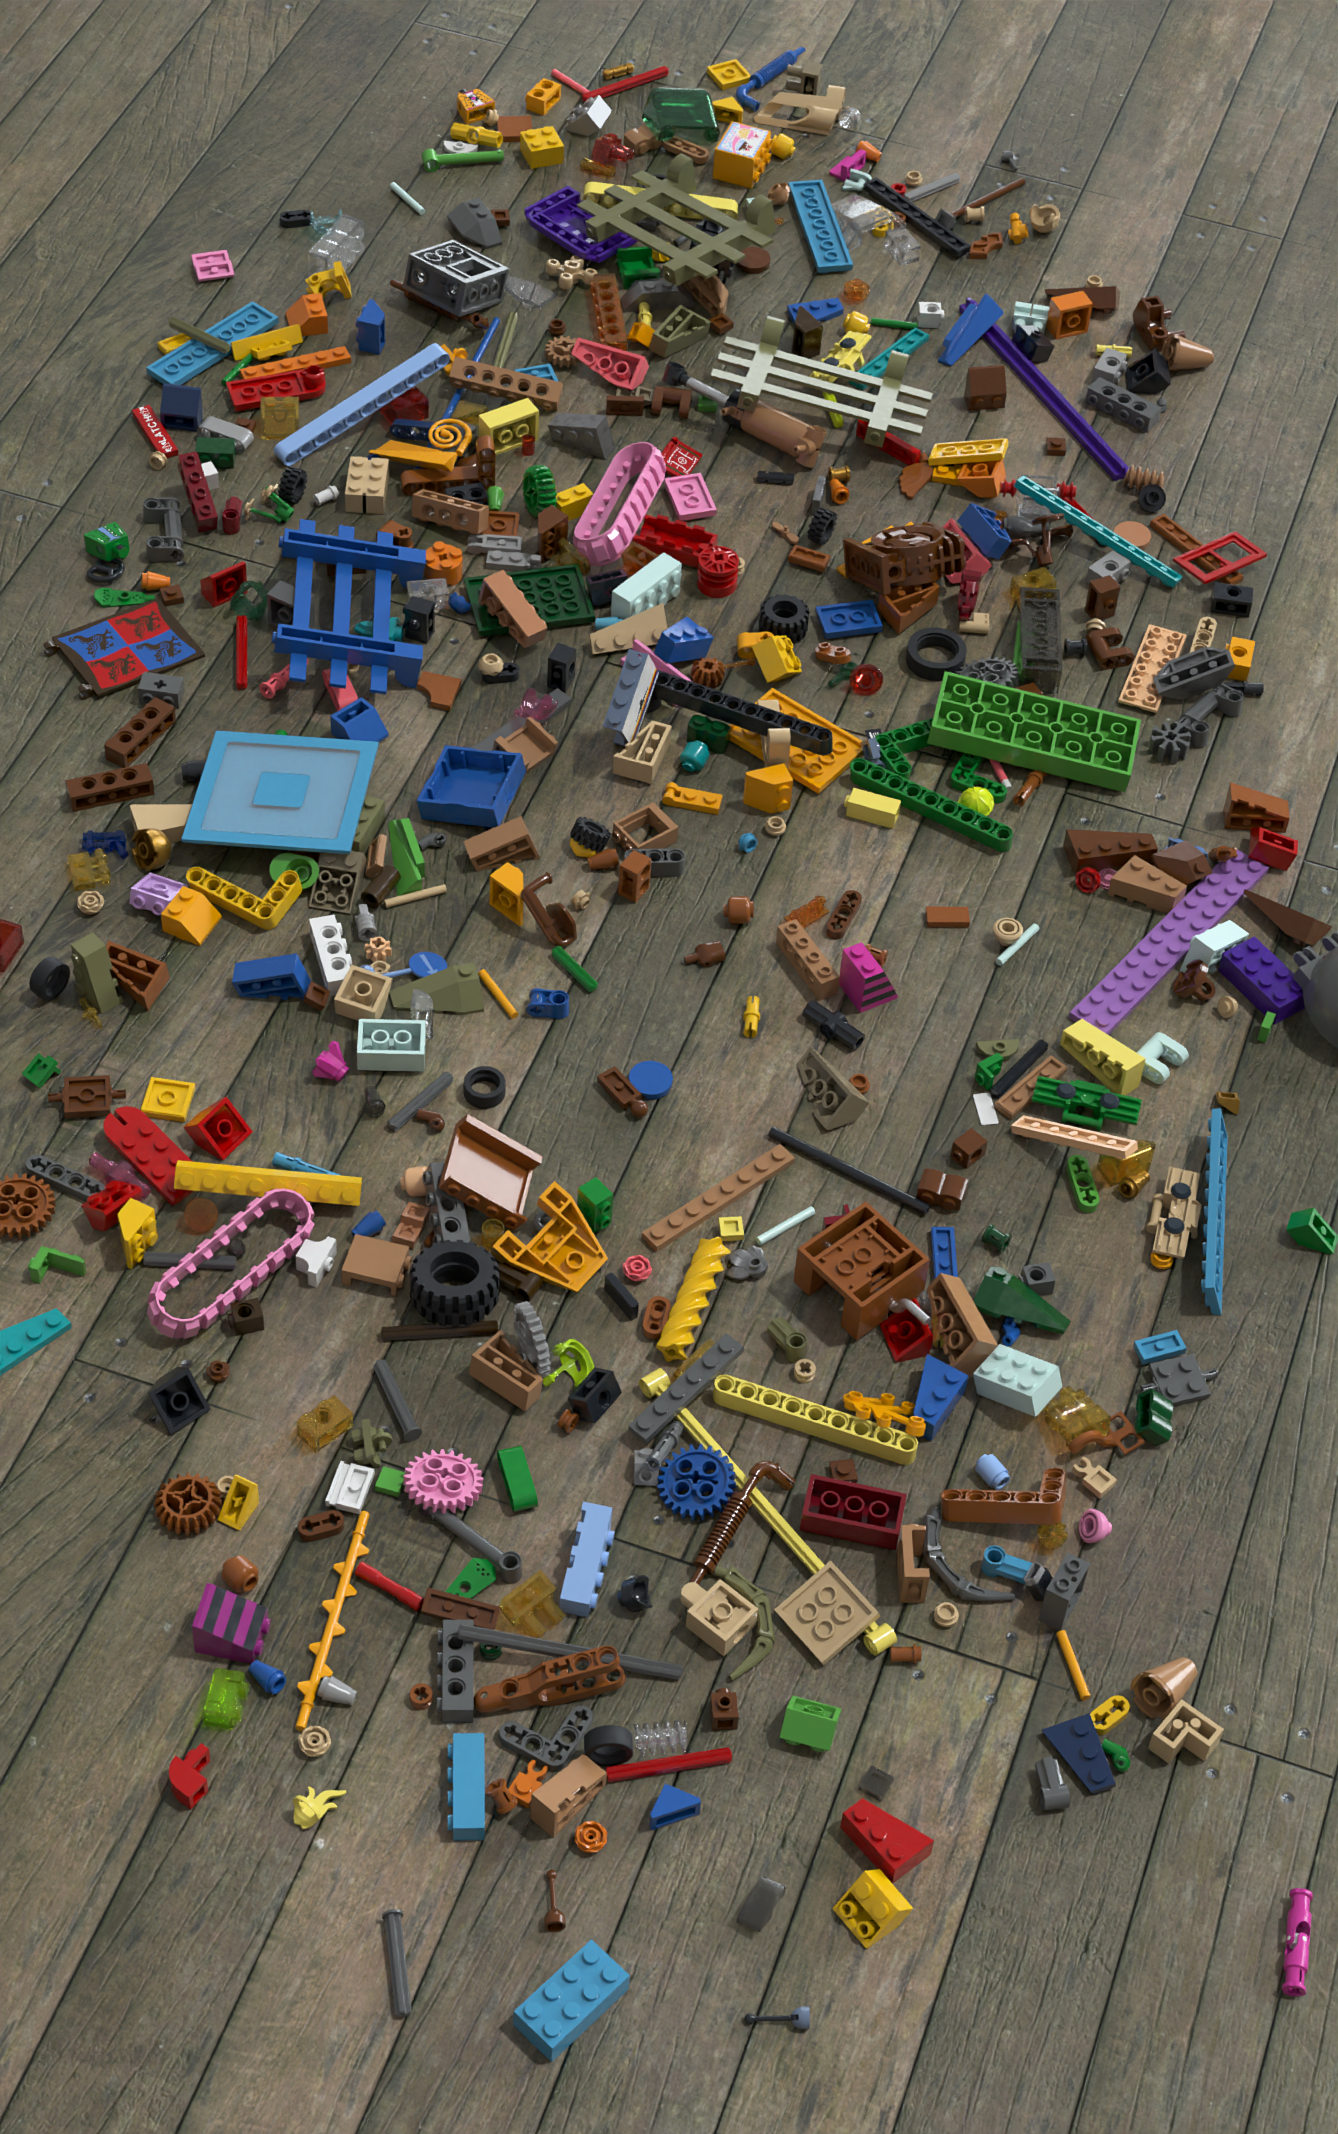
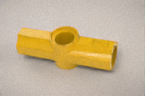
M453 123L450 130V135L453 139L467 141L470 144L500 148L503 142L502 132L488 130L482 126L474 127Z

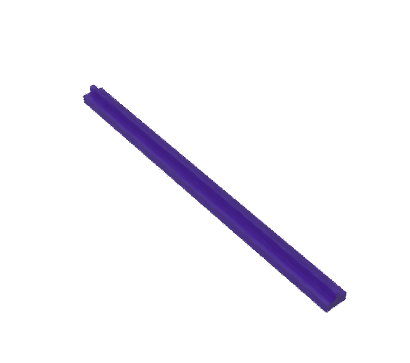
M968 297L966 298V303L959 306V312L963 314L970 303L977 306L978 303ZM994 323L982 337L1114 481L1125 478L1129 467L1003 330Z

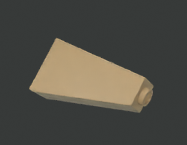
M192 804L130 805L131 821L136 832L139 829L154 828L162 831L170 843L182 841Z

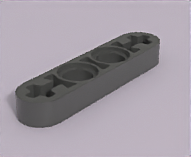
M42 1155L30 1156L26 1161L28 1175L31 1177L35 1175L37 1180L43 1179L44 1183L85 1202L92 1195L91 1192L95 1194L99 1191L100 1193L105 1189L101 1182ZM54 1172L62 1173V1176L59 1178L50 1177ZM72 1181H80L82 1183L78 1187H71L69 1185Z

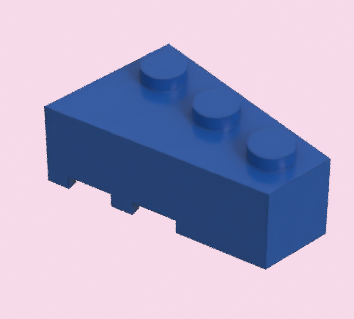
M970 503L957 520L962 526L961 530L972 538L971 542L981 549L982 555L986 558L992 557L999 560L1012 542L1005 529L1001 530L1000 525L1002 523L1000 520H995L997 514L994 511Z
M685 617L661 633L654 654L666 663L699 659L700 657L706 658L714 637L708 633L707 629L700 627L690 618Z
M297 953L235 963L232 984L240 997L268 998V995L281 996L282 1000H288L289 997H301L303 1000L307 986L311 982Z
M928 1354L913 1416L924 1419L926 1427L922 1437L932 1441L965 1393L969 1375Z

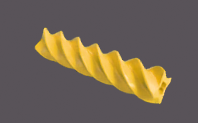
M715 1237L710 1240L701 1238L699 1241L698 1249L691 1261V1266L686 1272L683 1285L678 1291L676 1302L671 1308L668 1321L663 1327L661 1338L655 1346L663 1353L667 1362L674 1359L686 1361L687 1356L684 1352V1347L695 1342L691 1330L702 1324L699 1311L709 1306L706 1293L717 1288L713 1276L724 1270L720 1258L731 1253L723 1245L721 1237Z

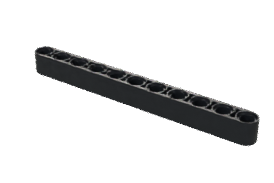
M658 670L660 675L652 697L766 737L768 729L789 728L790 745L821 756L829 755L833 751L832 732L827 728Z

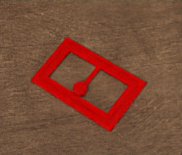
M1235 531L1177 556L1172 560L1203 584H1207L1266 558L1267 553ZM1234 542L1250 555L1231 563L1215 553L1214 550ZM1210 553L1221 561L1220 568L1205 574L1189 562Z

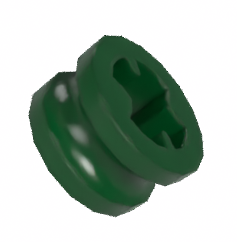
M480 1643V1654L484 1659L496 1660L501 1656L502 1647L495 1646V1649L487 1650L488 1644Z

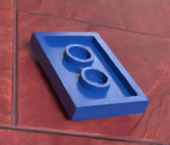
M873 600L817 606L815 608V614L825 639L882 632L883 625Z

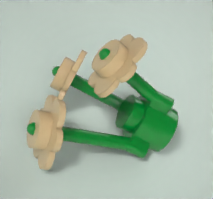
M278 484L265 487L261 493L262 498L260 500L261 504L268 503L270 499L278 505L274 511L277 514L276 516L253 508L255 499H252L250 503L247 502L246 506H244V513L247 514L246 520L250 518L251 512L274 519L279 523L282 520L288 522L295 510L276 495L275 490Z

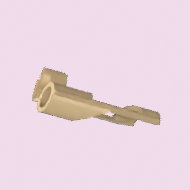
M829 85L826 96L779 92L754 116L755 123L828 135L835 120H841L846 88ZM783 105L806 108V116L796 121L771 118Z

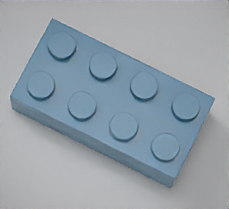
M591 1939L514 2011L513 2026L544 2056L553 2062L629 1990L630 1975Z

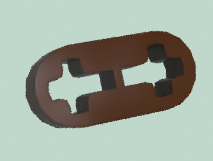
M330 1510L305 1517L298 1524L299 1537L305 1542H313L338 1535L344 1529V1516L339 1511ZM334 1520V1522L337 1523V1525L332 1526L330 1521ZM310 1526V1528L313 1529V1531L308 1532L306 1527Z

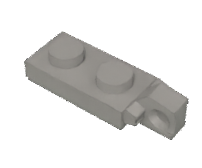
M488 550L486 568L506 571L540 569L541 556L529 553Z

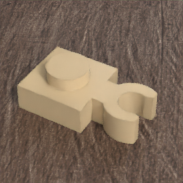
M1082 1457L1080 1462L1085 1468H1080L1076 1464L1073 1465L1072 1472L1078 1477H1084L1082 1484L1098 1498H1102L1116 1485L1117 1479L1100 1465L1094 1469L1091 1466L1090 1460L1086 1457Z

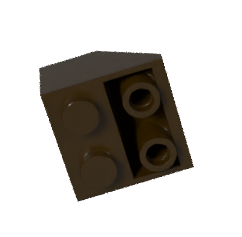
M802 306L798 307L795 319L792 353L810 359L820 355L823 325Z

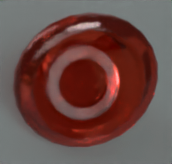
M861 664L851 672L849 677L850 686L859 695H873L882 687L883 674L875 665Z

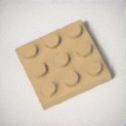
M829 1561L774 1609L777 1615L823 1666L880 1617L879 1612L832 1561Z

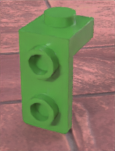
M41 1246L35 1258H31L28 1265L31 1281L39 1284L50 1266L81 1276L86 1274L85 1260L81 1257Z

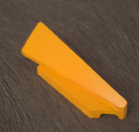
M393 440L388 441L376 450L369 451V454L374 458L389 459V461L427 469L436 468L450 472L453 471L457 457L455 452H442L441 450Z

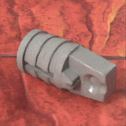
M367 904L358 905L359 915L355 916L358 937L362 941H370V938L377 937L378 934L374 914L369 913Z

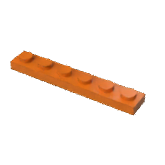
M345 346L261 365L249 366L240 369V376L242 379L301 370L309 365H318L326 369L351 363V356Z

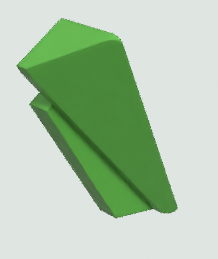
M409 818L391 820L388 825L393 865L401 875L400 881L396 884L397 896L422 890V878L425 877V862Z

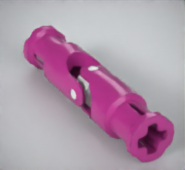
M1294 1888L1289 1892L1291 1910L1288 1911L1286 1950L1283 1968L1286 1972V1977L1282 1990L1286 1995L1300 1997L1306 1994L1304 1977L1308 1972L1312 1917L1309 1908L1313 1895L1307 1889Z

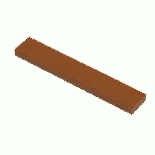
M1165 514L1150 521L1149 526L1183 553L1204 545ZM1210 553L1193 560L1209 573L1220 568L1221 561ZM1236 570L1217 580L1223 584L1236 585L1243 581L1244 576Z

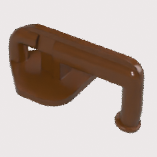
M546 872L522 889L521 898L547 940L556 946L566 947L577 940L574 919L561 903L549 904L545 910L535 894V891L545 884H552V876L549 872ZM558 929L566 935L564 938L560 937L557 932Z

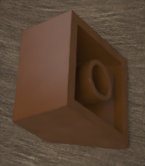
M1005 366L968 367L964 398L969 411L1005 408L1007 395Z

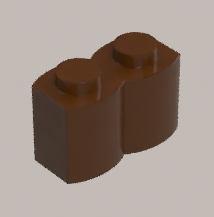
M924 1169L917 1188L916 1198L929 1205H939L946 1210L959 1211L967 1191L968 1180L958 1175L945 1174L939 1170Z

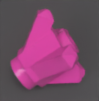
M331 1041L329 1051H323L315 1059L317 1066L312 1073L315 1077L335 1079L337 1082H340L350 1069L346 1066L347 1063L344 1062L338 1042Z

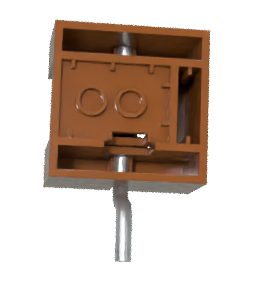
M866 1201L797 1249L793 1282L808 1296L827 1283L845 1298L841 1326L855 1340H858L885 1321L890 1311L894 1314L902 1313L907 1309L924 1325H927L931 1320L925 1312L911 1301L913 1298H917L924 1293L930 1259Z

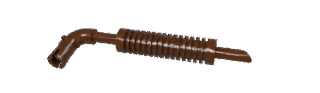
M394 279L390 281L391 286L403 291L405 298L454 321L459 322L463 319L472 323L474 327L481 329V331L489 328V319H485L479 313L458 317L404 289L403 283Z
M771 1461L756 1463L749 1471V1478L741 1492H733L728 1504H726L712 1532H710L705 1544L693 1562L697 1569L690 1582H695L699 1585L705 1574H713L718 1562H720L753 1503L749 1496L757 1482H760L765 1476L769 1480L772 1479L784 1491L792 1488L795 1479L781 1469L779 1463L775 1464Z

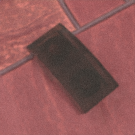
M762 1876L745 1901L736 1922L761 1932L772 1918L773 1909L785 1895L786 1886Z

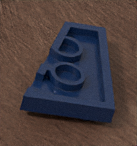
M1090 1713L1042 1729L1044 1736L1052 1743L1060 1756L1064 1758L1091 1795L1116 1787Z

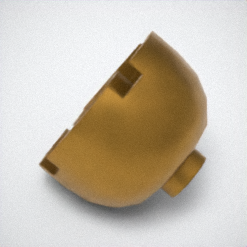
M144 828L134 833L131 842L135 841V848L131 850L134 861L140 869L145 868V871H152L161 868L168 862L172 847L169 839L162 831L154 828Z

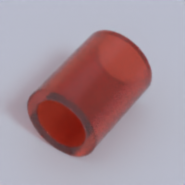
M527 434L522 437V454L532 456L535 453V437Z

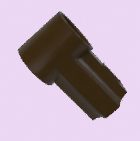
M505 1262L499 1265V1284L512 1290L514 1295L523 1302H530L543 1286L542 1279L534 1272L528 1271L525 1274Z

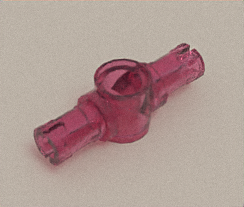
M94 1152L89 1158V1165L103 1173L107 1184L118 1180L140 1186L142 1190L141 1198L146 1199L151 1193V1186L137 1178L134 1168L128 1162L123 1160L118 1163L110 1161L97 1152Z

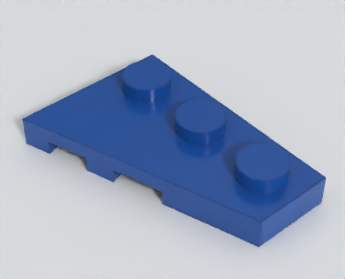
M839 298L787 305V313L793 324H795L799 306L805 308L818 321L831 320L843 315L844 311Z

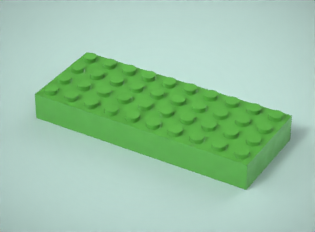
M945 671L927 743L1126 792L1131 777L1141 720Z

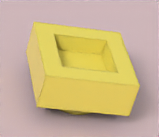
M742 1216L719 1217L718 1225L722 1241L744 1240Z

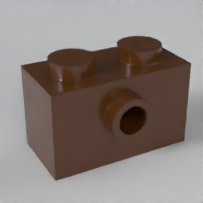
M1111 575L1090 581L1085 612L1091 619L1104 620L1115 615L1120 586Z

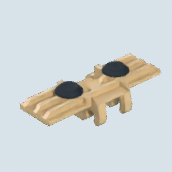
M1169 1166L1164 1195L1155 1194L1152 1196L1153 1208L1150 1222L1146 1226L1147 1232L1155 1234L1153 1253L1184 1259L1189 1231L1191 1232V1238L1195 1239L1197 1237L1198 1221L1202 1213V1204L1196 1200L1200 1173ZM1162 1207L1169 1209L1168 1219L1160 1217Z

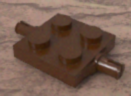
M110 1075L64 1078L62 1093H48L49 1103H63L65 1118L107 1116L111 1113L113 1099H126V1089L112 1090Z

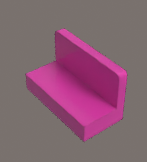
M860 149L852 157H845L830 170L829 174L844 182L846 179L849 180L851 168L859 171L865 166L866 151Z

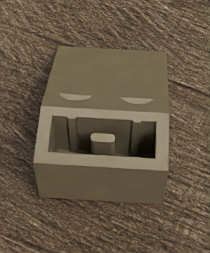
M351 851L350 854L321 852L318 862L319 876L313 885L309 907L351 914L365 871L367 859L364 853Z

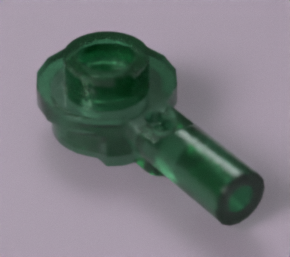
M852 661L841 664L840 673L828 681L829 687L833 688L841 681L854 679L859 673V665Z

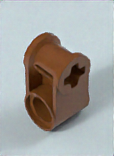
M388 520L378 530L380 532L393 533V545L413 548L411 528Z

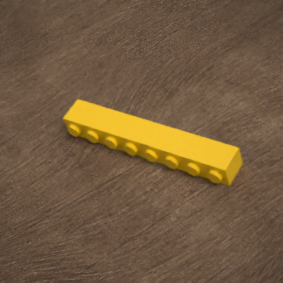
M178 1160L174 1189L263 1197L265 1192L277 1188L290 1189L301 1194L306 1201L359 1206L362 1178Z

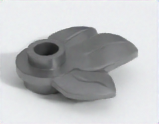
M750 1246L747 1251L736 1249L727 1255L728 1260L733 1265L726 1272V1277L736 1280H743L749 1276L761 1278L767 1272L768 1263L763 1258L764 1253L759 1247Z

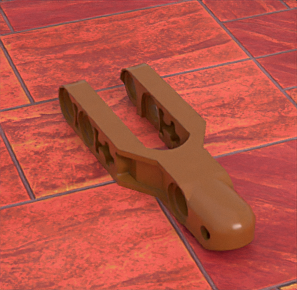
M607 1645L542 1662L525 1674L506 1678L500 1683L482 1687L475 1694L473 1701L475 1709L480 1713H492L503 1709L518 1710L533 1705L557 1706L619 1689L624 1685L626 1676L623 1668L619 1666L620 1658L617 1650L613 1646ZM603 1655H614V1660L611 1663L604 1664L601 1662ZM582 1660L588 1661L589 1667L581 1671L576 1669L578 1662ZM567 1665L571 1666V1669L573 1671L572 1673H569ZM557 1668L561 1670L559 1676L555 1675V1669ZM613 1671L619 1672L620 1677L618 1680L613 1682L607 1680L609 1673ZM587 1678L596 1680L595 1685L591 1688H584L582 1683ZM575 1682H577L579 1688L577 1691L575 1690ZM562 1686L567 1687V1693L562 1694ZM511 1692H516L512 1696H507ZM483 1693H487L488 1696L486 1698H481Z

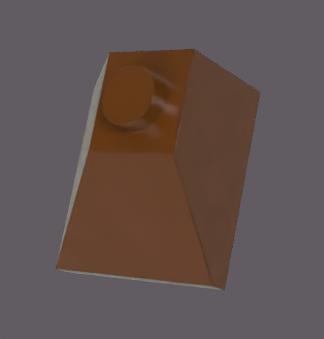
M1186 840L1151 855L1157 869L1185 885H1189L1213 873L1204 853Z

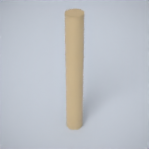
M445 884L385 899L384 905L385 908L446 893L447 889Z

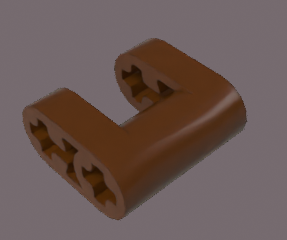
M656 386L651 414L661 415L663 404L679 405V418L688 419L693 390Z
M1117 627L1092 631L1085 638L1089 649L1103 670L1128 666L1134 661V654L1129 647L1109 648L1117 646L1123 640V635Z

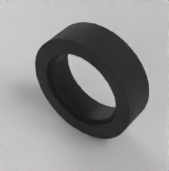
M938 627L924 628L915 632L910 637L907 645L906 664L920 678L930 681H942L945 671L956 674V671H960V668L964 667L967 652L966 644L953 631ZM926 646H940L951 651L954 658L948 662L935 663L922 658L918 651Z

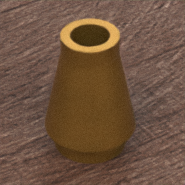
M1142 1170L1139 1173L1122 1178L1119 1183L1120 1193L1126 1198L1136 1197L1150 1181V1175Z

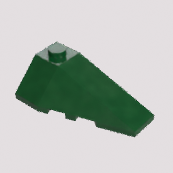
M992 1266L988 1270L973 1300L978 1311L992 1317L1000 1318L1001 1315L1013 1317V1322L1020 1324L1022 1321L1033 1322L1036 1328L1064 1334L1071 1323L1067 1317L1016 1276L1008 1273L1001 1267Z

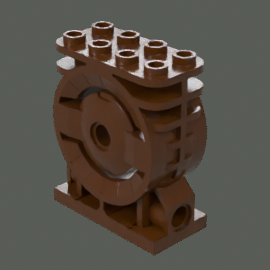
M925 521L921 525L913 524L882 530L871 537V542L864 544L852 538L843 539L846 577L883 595L891 593L890 585L911 586L936 581L945 575H952L954 571L960 573L966 567L964 539L960 535L929 521Z

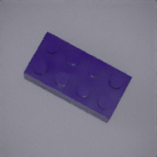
M1255 936L1222 953L1218 971L1263 1015L1266 1016L1267 1011L1276 1014L1273 1022L1274 1025L1305 1008L1303 989L1292 978L1294 973Z

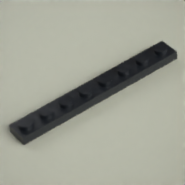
M877 177L864 183L863 189L894 212L903 213L906 216V221L957 258L970 252L971 245Z

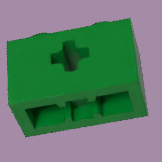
M597 1177L580 1186L577 1198L579 1210L593 1233L600 1229H605L612 1222L613 1193Z

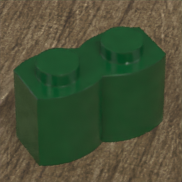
M693 715L688 723L686 742L701 741L708 747L709 751L724 754L729 746L731 727L724 722L711 721L702 715Z
M1152 1388L1140 1393L1136 1401V1411L1138 1413L1135 1420L1136 1433L1155 1446L1168 1442L1172 1435V1424L1170 1422L1173 1415L1172 1402Z

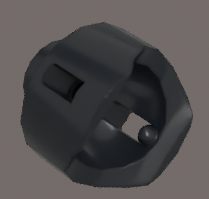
M640 1575L624 1580L621 1590L617 1594L619 1604L623 1607L626 1606L632 1613L652 1608L653 1605L650 1602L648 1590L649 1578L645 1575Z

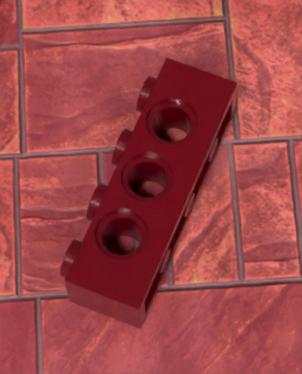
M197 451L178 455V470L198 533L217 529L218 515Z

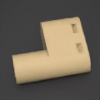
M973 612L972 621L960 620L959 632L988 634L989 613Z

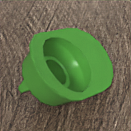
M283 853L276 856L270 864V875L275 882L283 872L292 870L298 874L302 889L311 887L319 876L318 864L314 859L307 856Z

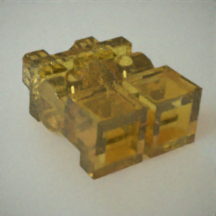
M1070 1386L1063 1388L1060 1391L1059 1398L1055 1400L1053 1397L1043 1408L1045 1422L1054 1431H1058L1065 1439L1067 1447L1073 1439L1087 1431H1099L1103 1435L1110 1433V1415L1098 1404L1095 1405L1092 1399L1085 1395V1391L1082 1388L1076 1391Z

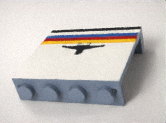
M632 649L628 650L603 723V727L617 731L613 743L625 747L628 742L631 743L637 738L660 675L649 654Z

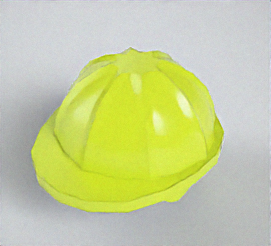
M972 787L965 790L958 800V803L985 816H988L994 807L993 795L987 789L981 787Z

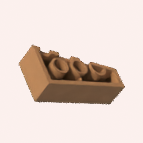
M940 1273L927 1287V1292L933 1314L938 1317V1332L943 1335L945 1343L943 1350L945 1355L949 1357L950 1364L948 1365L970 1377L997 1348L998 1344L961 1279Z

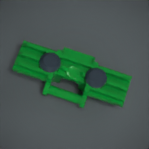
M1043 1076L1037 1077L1032 1097L1033 1102L1064 1109L1062 1123H1066V1121L1094 1127L1097 1131H1101L1103 1118L1137 1125L1142 1103L1141 1099L1112 1093L1110 1089H1106V1086L1077 1079L1069 1083ZM1077 1106L1092 1108V1117L1094 1118L1073 1114V1112L1075 1113Z

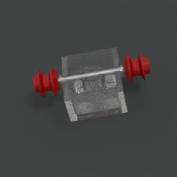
M1018 475V479L1026 476L1052 494L1059 495L1062 500L1065 497H1069V500L1072 501V497H1076V486H1073V482L1068 486L1063 481L1057 487L1056 477ZM1004 478V481L1000 482L999 493H1003V497L1006 494H1010L1011 498H1013L1016 494L1017 515L1026 516L1027 518H1032L1035 515H1052L1050 509L1044 505H1038L1028 495L1021 494L1014 487L1015 479L1007 482L1006 478Z

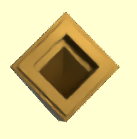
M1215 1092L1218 1103L1234 1114L1239 1113L1240 1099L1237 1093Z

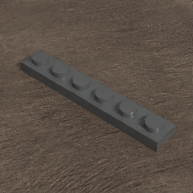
M727 1333L723 1335L628 1425L629 1431L647 1444L744 1352V1346Z

